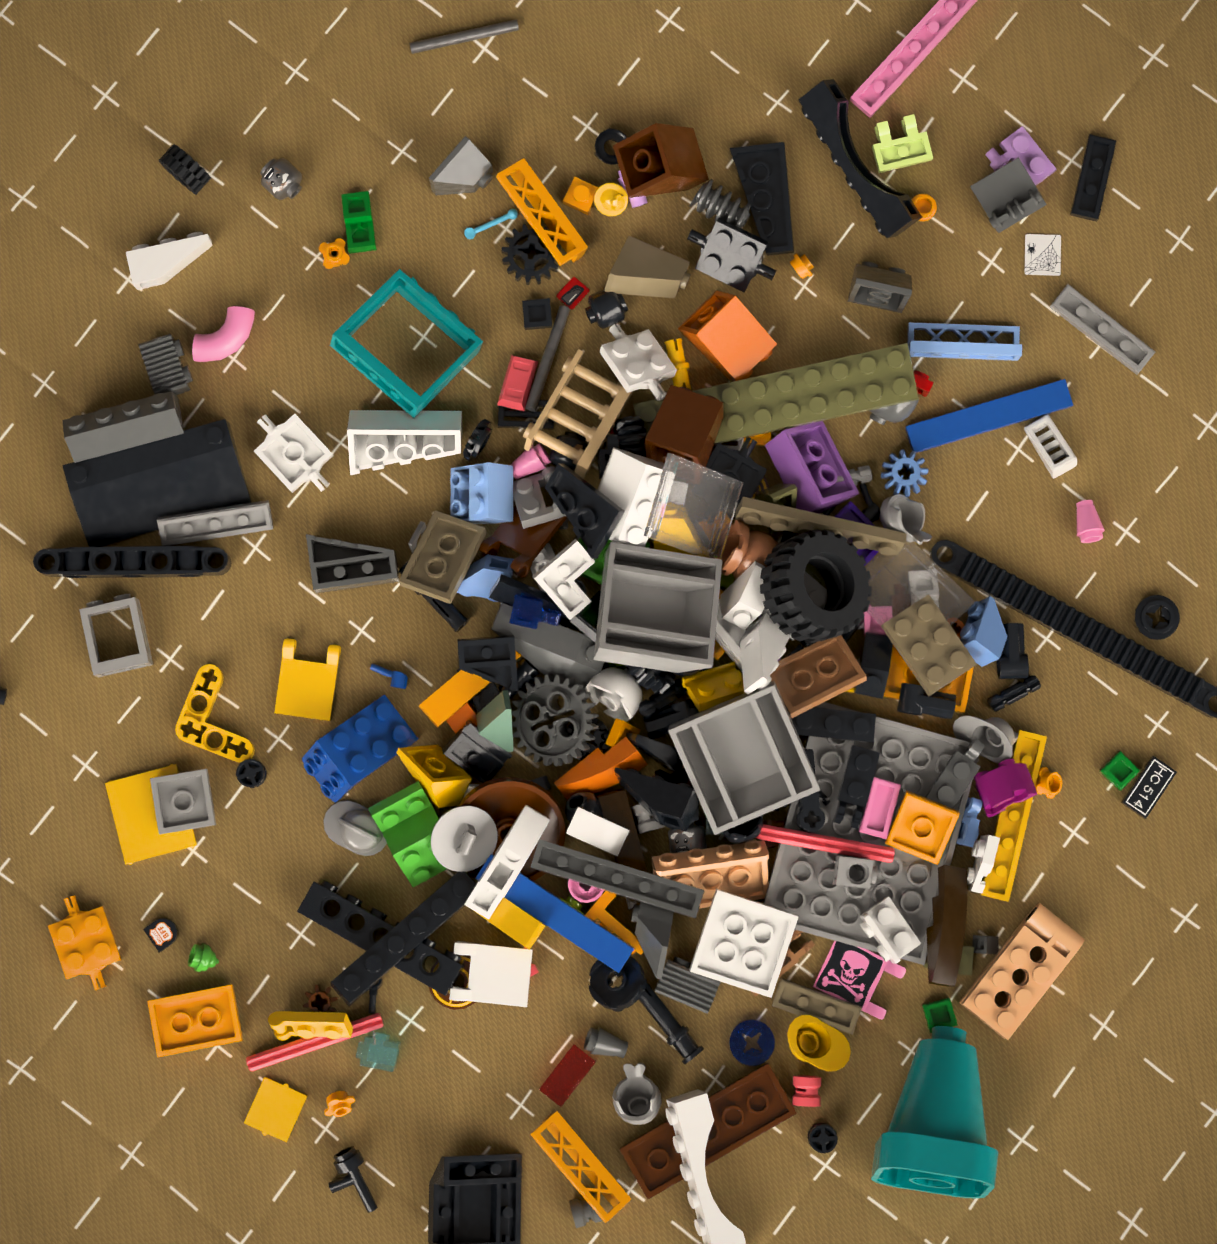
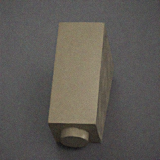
M628 236L610 271L604 291L626 295L675 298L679 289L685 290L691 274L686 272L690 262Z

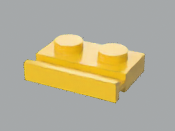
M734 662L698 672L692 676L682 677V686L687 689V694L699 712L745 693L743 675L740 670L735 668Z

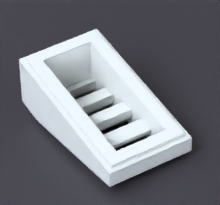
M1048 414L1024 427L1027 436L1053 479L1077 466V457ZM1048 426L1049 431L1038 437L1035 435V433ZM1051 437L1055 438L1052 442L1042 446V442ZM1060 447L1061 450L1050 456L1048 455V452ZM1064 456L1066 457L1064 460L1058 462L1057 464H1054L1055 461L1063 458Z

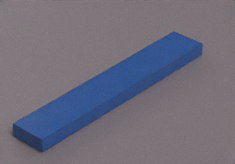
M1063 379L906 426L905 430L911 450L918 453L1067 409L1073 406L1066 380Z
M493 854L489 856L484 866L476 876L477 880L480 879V877L486 870L487 866L491 862L492 858L494 857ZM522 873L518 874L505 895L507 900L618 973L635 949Z

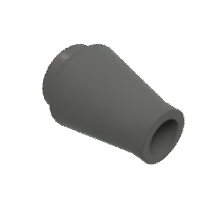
M597 1027V1029L590 1028L584 1043V1050L590 1051L592 1055L624 1058L628 1048L627 1041L621 1040L600 1027Z

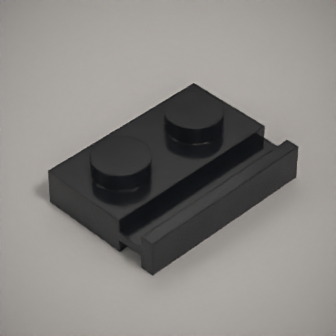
M470 720L442 749L445 756L481 783L492 780L504 766L506 760L512 757L511 752H507L479 735L477 725Z

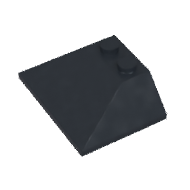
M522 1154L442 1156L429 1182L428 1243L520 1244Z

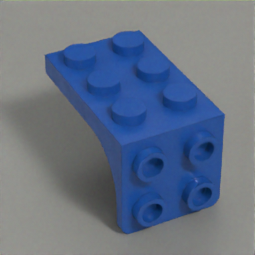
M383 695L317 740L302 757L306 772L314 776L320 784L322 793L336 803L364 778L398 755L396 753L398 748L410 747L418 740V737L386 695Z

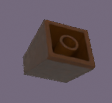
M655 123L613 145L628 198L687 191L709 180L694 128Z
M670 385L645 439L646 458L665 463L673 472V477L699 485L724 417L723 402L710 395L704 396L695 393L686 387Z

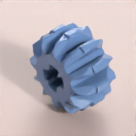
M904 449L899 451V458L891 453L889 455L891 463L884 462L882 464V467L889 472L881 473L880 477L881 479H890L885 484V489H889L892 486L896 487L893 495L899 494L900 490L903 489V495L909 497L910 489L918 494L921 491L919 485H926L927 480L921 475L928 474L929 470L928 468H919L925 462L924 458H920L917 462L913 460L916 456L915 451H912L908 458H906ZM902 468H907L906 472L909 470L911 473L907 480L902 479L903 475L901 477L898 475Z

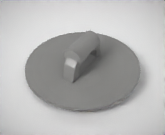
M455 807L444 813L436 822L431 834L432 852L437 861L449 870L457 872L474 870L483 865L496 848L498 838L496 825L490 815L478 807Z

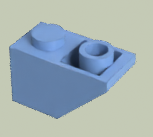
M487 554L470 565L457 593L466 597L476 596L498 602L489 598L490 590L501 574L513 578L514 570L510 565L514 559Z
M989 596L981 601L974 602L970 606L968 619L960 632L961 642L974 661L981 667L1000 659L1007 639L995 599Z

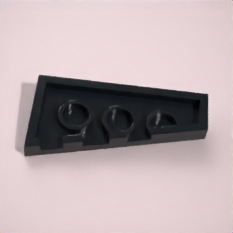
M779 142L729 148L748 203L751 204L750 209L760 238L769 242L765 249L766 255L794 253L785 143Z

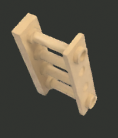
M578 349L574 358L570 356L567 358L562 368V371L565 372L536 423H529L523 437L526 438L524 449L527 451L530 450L536 440L574 460L573 464L577 465L575 473L584 479L598 456L599 449H602L604 442L607 440V434L611 433L616 420L619 419L634 391L627 393L620 382L616 384L580 365L583 351ZM575 374L611 393V397L614 400L610 406L607 404L603 406L567 387ZM562 396L598 415V419L602 420L598 428L594 426L590 428L554 409L560 397ZM549 418L585 437V441L589 442L586 449L580 448L577 450L541 431L547 419Z

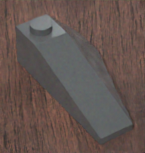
M504 603L500 604L491 630L498 636L514 635L515 651L528 660L534 668L544 675L553 674L554 678L556 675L562 674L564 675V681L567 678H574L573 686L583 684L581 693H586L585 687L593 676L601 672L604 661L593 660L595 642L584 634Z

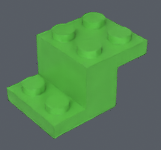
M419 781L368 808L381 830L393 857L412 887L427 881L447 869L437 861L431 849L432 830L440 817Z

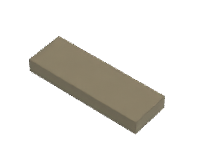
M783 978L780 980L772 1003L773 1007L799 1016L811 1015L835 1029L852 1035L862 1006Z

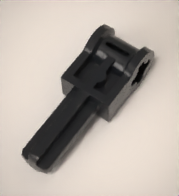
M804 749L815 774L813 749ZM819 791L799 799L800 811L796 817L797 826L800 830L809 833L820 830L825 823V816L820 809ZM809 812H811L813 817H817V822L812 824V828H810L809 823H804V817L809 816Z

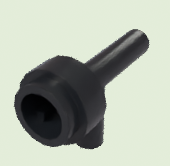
M354 1146L341 1150L334 1155V1166L338 1174L348 1172V1175L329 1182L330 1191L335 1193L354 1185L367 1213L373 1212L378 1207L358 1168L364 1162L360 1151L356 1150Z

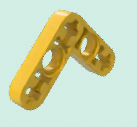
M211 664L204 665L197 672L176 724V735L184 742L235 762L241 763L244 760L252 759L255 749L250 740L207 723L222 686L224 676L221 669ZM211 670H215L214 675L217 677V681H211L207 688L208 690H213L212 695L210 696L204 691L197 690L198 685L203 688L205 687L207 680L203 678L204 673H210ZM201 695L207 699V707L203 711H195L192 707V700L196 696ZM193 722V728L202 731L203 726H206L207 729L202 734L201 744L197 743V740L200 738L199 736L189 734L188 738L185 737V731L182 730V726ZM212 732H219L223 737L222 744L217 748L210 747L207 742L208 736ZM229 736L233 737V740L230 742L232 744L240 746L242 742L246 743L245 748L249 750L248 754H242L238 758L237 752L229 748L227 754L223 753L228 745Z

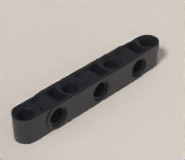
M198 546L67 547L63 549H42L36 553L33 559L35 569L43 575L65 578L219 576L226 574L232 564L230 556L221 548ZM218 554L223 555V565L219 568H212L210 563L212 557ZM160 555H166L167 565L162 569H156L154 564L156 558ZM48 556H53L55 560L54 566L49 570H44L42 565L44 559ZM103 556H110V566L107 569H100L99 560Z

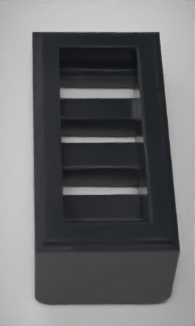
M631 732L626 734L625 737L635 747L665 769L676 773L681 771L683 763L675 747Z

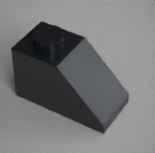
M870 632L865 633L859 664L866 674L867 681L855 686L856 694L883 699L893 643L888 636Z

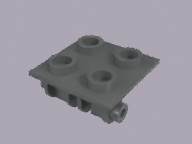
M1019 157L970 186L989 217L992 227L998 233L1047 205Z

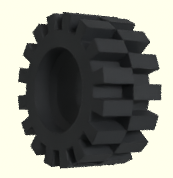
M175 144L158 160L177 181L193 194L197 195L211 179L210 175L200 164Z

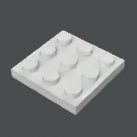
M716 888L689 969L690 972L772 998L799 916Z

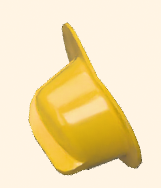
M801 1015L795 1018L789 1025L787 1032L789 1048L798 1060L808 1062L825 1071H837L843 1068L849 1061L851 1054L850 1044L845 1035L837 1029L811 1015Z

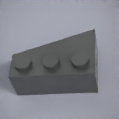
M306 534L313 590L316 593L399 582L397 556L394 550Z

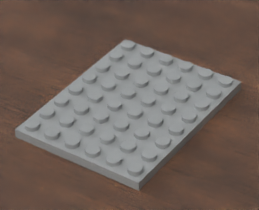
M823 702L815 707L822 709L858 712L855 710L829 704L826 702ZM876 717L874 742L808 736L805 749H813L817 782L822 792L827 796L825 799L831 801V803L825 806L822 802L824 800L819 797L820 809L824 813L825 823L820 830L811 833L892 847L885 844L886 839L858 832L859 827L857 829L851 827V818L856 805L846 803L843 820L840 824L834 823L838 805L837 797L852 745L879 752L880 756L874 777L901 784L891 821L892 825L906 790L925 797L954 752L958 751L963 755L970 742ZM972 781L953 808L959 811L960 815L938 865L894 848L893 862L887 863L873 860V866L877 867V877L875 884L871 883L870 889L834 885L833 876L836 856L859 857L779 843L763 904L798 915L795 930L878 952L876 948L879 946V943L874 936L869 938L860 926L863 922L860 915L889 896L921 942L918 947L901 959L924 965L927 957L926 928L933 926L932 898L939 895L938 867L951 865ZM799 800L790 803L783 828L802 831L796 822L797 814L800 811ZM809 812V816L804 817V823H809L810 828H812V824L817 822V817H813L811 812ZM857 864L851 866L849 869L850 878L853 881H857L862 877V868Z

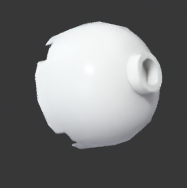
M616 667L605 668L599 674L593 676L585 687L586 692L591 693L589 698L593 703L597 705L600 701L608 708L603 711L614 719L617 718L625 722L629 719L631 720L636 714L640 702H642L643 694L641 687L635 677L629 674L627 668L624 670Z

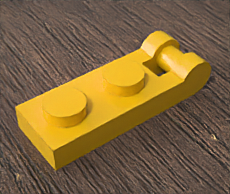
M276 1011L268 1017V1022L274 1030L276 1038L280 1041H285L291 1036H300L306 1039L313 1037H328L330 1039L351 1038L353 1026L346 1013Z

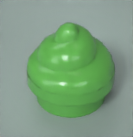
M204 943L193 945L188 959V966L193 967L194 971H206L209 967L212 968L219 963L209 945Z

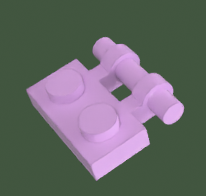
M1023 126L1000 143L999 146L1005 152L1003 155L1000 156L994 148L985 154L990 160V166L994 171L1019 157L1036 186L1056 170L1055 166Z

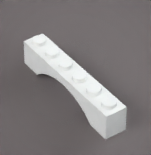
M697 1089L666 1099L668 1104L666 1117L669 1124L674 1127L676 1136H673V1144L676 1151L681 1154L683 1164H680V1170L684 1180L688 1181L690 1191L687 1192L690 1206L693 1209L695 1208L697 1219L694 1220L698 1235L702 1236L704 1244H746L743 1231L734 1226L721 1213L707 1184L705 1150L709 1132L714 1122L707 1093Z

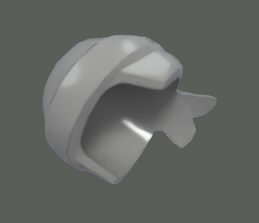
M902 494L892 495L883 501L880 510V521L883 528L907 533L906 541L910 543L917 542L921 545L923 541L928 542L931 540L932 536L921 531L925 522V508L922 503L910 500Z
M626 1063L623 1065V1069L627 1078L620 1081L615 1087L612 1096L613 1105L617 1114L625 1122L632 1125L646 1124L658 1114L662 1104L661 1093L653 1081L643 1074L645 1071L643 1063H638L635 1067L632 1064Z

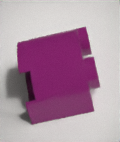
M1014 759L1001 761L998 764V768L991 771H982L974 776L975 786L988 818L1005 811L1006 807L1013 803H1021L1037 795L1027 765L1015 763Z

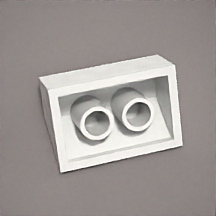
M613 447L598 490L625 512L609 540L615 543L645 547L673 472L665 463Z

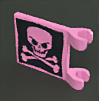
M834 941L813 987L831 996L862 1006V1011L882 1020L886 1015V1010L869 1002L883 971H886L898 978H902L906 969L889 960L885 962L881 956L864 948Z

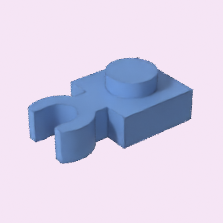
M968 797L956 842L957 845L973 848L974 842L979 835L978 827L980 820L976 818L981 811L982 800Z

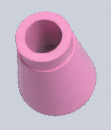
M540 443L536 446L532 445L529 451L525 450L510 464L513 466V477L518 480L546 469V465L551 463Z
M1083 500L1076 503L1077 537H1080L1081 543H1091L1103 539L1102 533L1105 530L1093 505V500Z

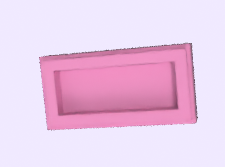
M877 777L873 778L858 832L887 839L901 784Z

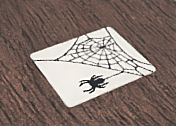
M1025 235L1026 275L1059 276L1061 274L1060 235Z

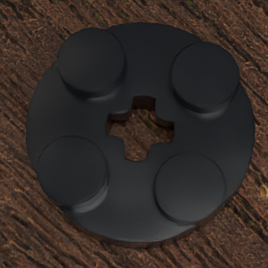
M631 955L619 973L600 960H597L590 970L589 991L591 996L604 1008L612 1009L616 1012L623 1011L636 1003L647 987L644 970ZM615 975L618 978L623 975L622 984L619 987L615 986L612 988L611 986L614 983L612 978Z

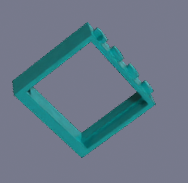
M399 269L333 333L330 346L411 417L415 418L479 353L483 341L475 335L474 329L467 328L460 322L459 317L453 311L445 309L435 295L423 290L414 277H408ZM396 292L465 350L421 396L351 337Z

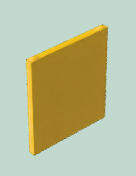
M170 764L167 767L114 781L110 780L105 783L125 864L131 865L137 861L197 846L193 829L162 835L158 833L150 778L178 774L177 764Z

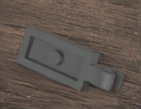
M973 739L963 755L955 751L925 798L953 809L978 772L980 766L974 763V761L980 755L985 745L977 739Z

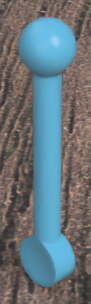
M510 209L507 214L474 229L469 227L464 232L465 237L473 239L477 233L508 219H516L518 211Z

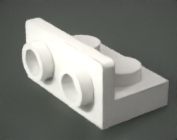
M889 896L860 915L863 920L860 924L861 928L869 938L874 936L879 943L876 949L885 962L890 960L896 964L903 956L921 944Z

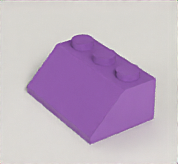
M823 421L785 429L765 444L783 483L795 484L797 487L796 509L820 514L859 494ZM838 476L844 478V481L835 483Z

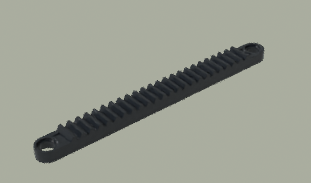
M941 540L931 548L930 560L933 565L991 596L1000 603L1203 715L1217 718V712L1212 711L1208 704L1211 697L1217 696V687L1206 682L1203 678L1195 676L1194 673L1186 671L1183 667L1175 665L1174 662L1166 660L1163 656L1157 655L1154 651L1146 649L1143 645L1137 644L1134 640L1126 638L1125 635L1117 633L1114 629L1106 627L1105 624L1097 622L1094 618L1086 616L1085 613L1077 611L1074 607L1066 605L1065 602L1057 600L1054 596L1048 595L1045 591L1037 589L1036 586L1028 584L1025 580L1017 578L1016 575L1008 573L1005 569L997 567L996 564L988 562L985 558L979 557L976 553L970 552L952 541ZM940 547H947L951 550L952 558L950 561L942 562L937 558V550Z

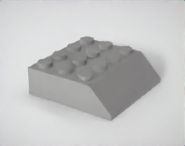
M610 542L604 558L593 660L675 673L712 668L722 560Z
M775 681L770 682L762 690L757 688L749 695L746 693L669 725V734L714 835L820 791L808 756Z

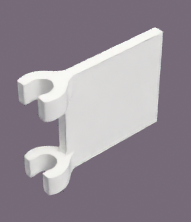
M465 941L455 942L454 954L471 956L468 988L455 986L450 988L449 1000L527 1007L533 949L476 944Z

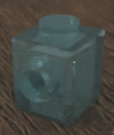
M373 1032L372 1036L367 1035L364 1042L359 1041L356 1058L361 1059L359 1066L394 1072L401 1042L389 1040L390 1035L385 1033Z

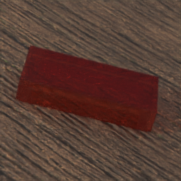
M573 1044L539 1090L562 1107L596 1061Z

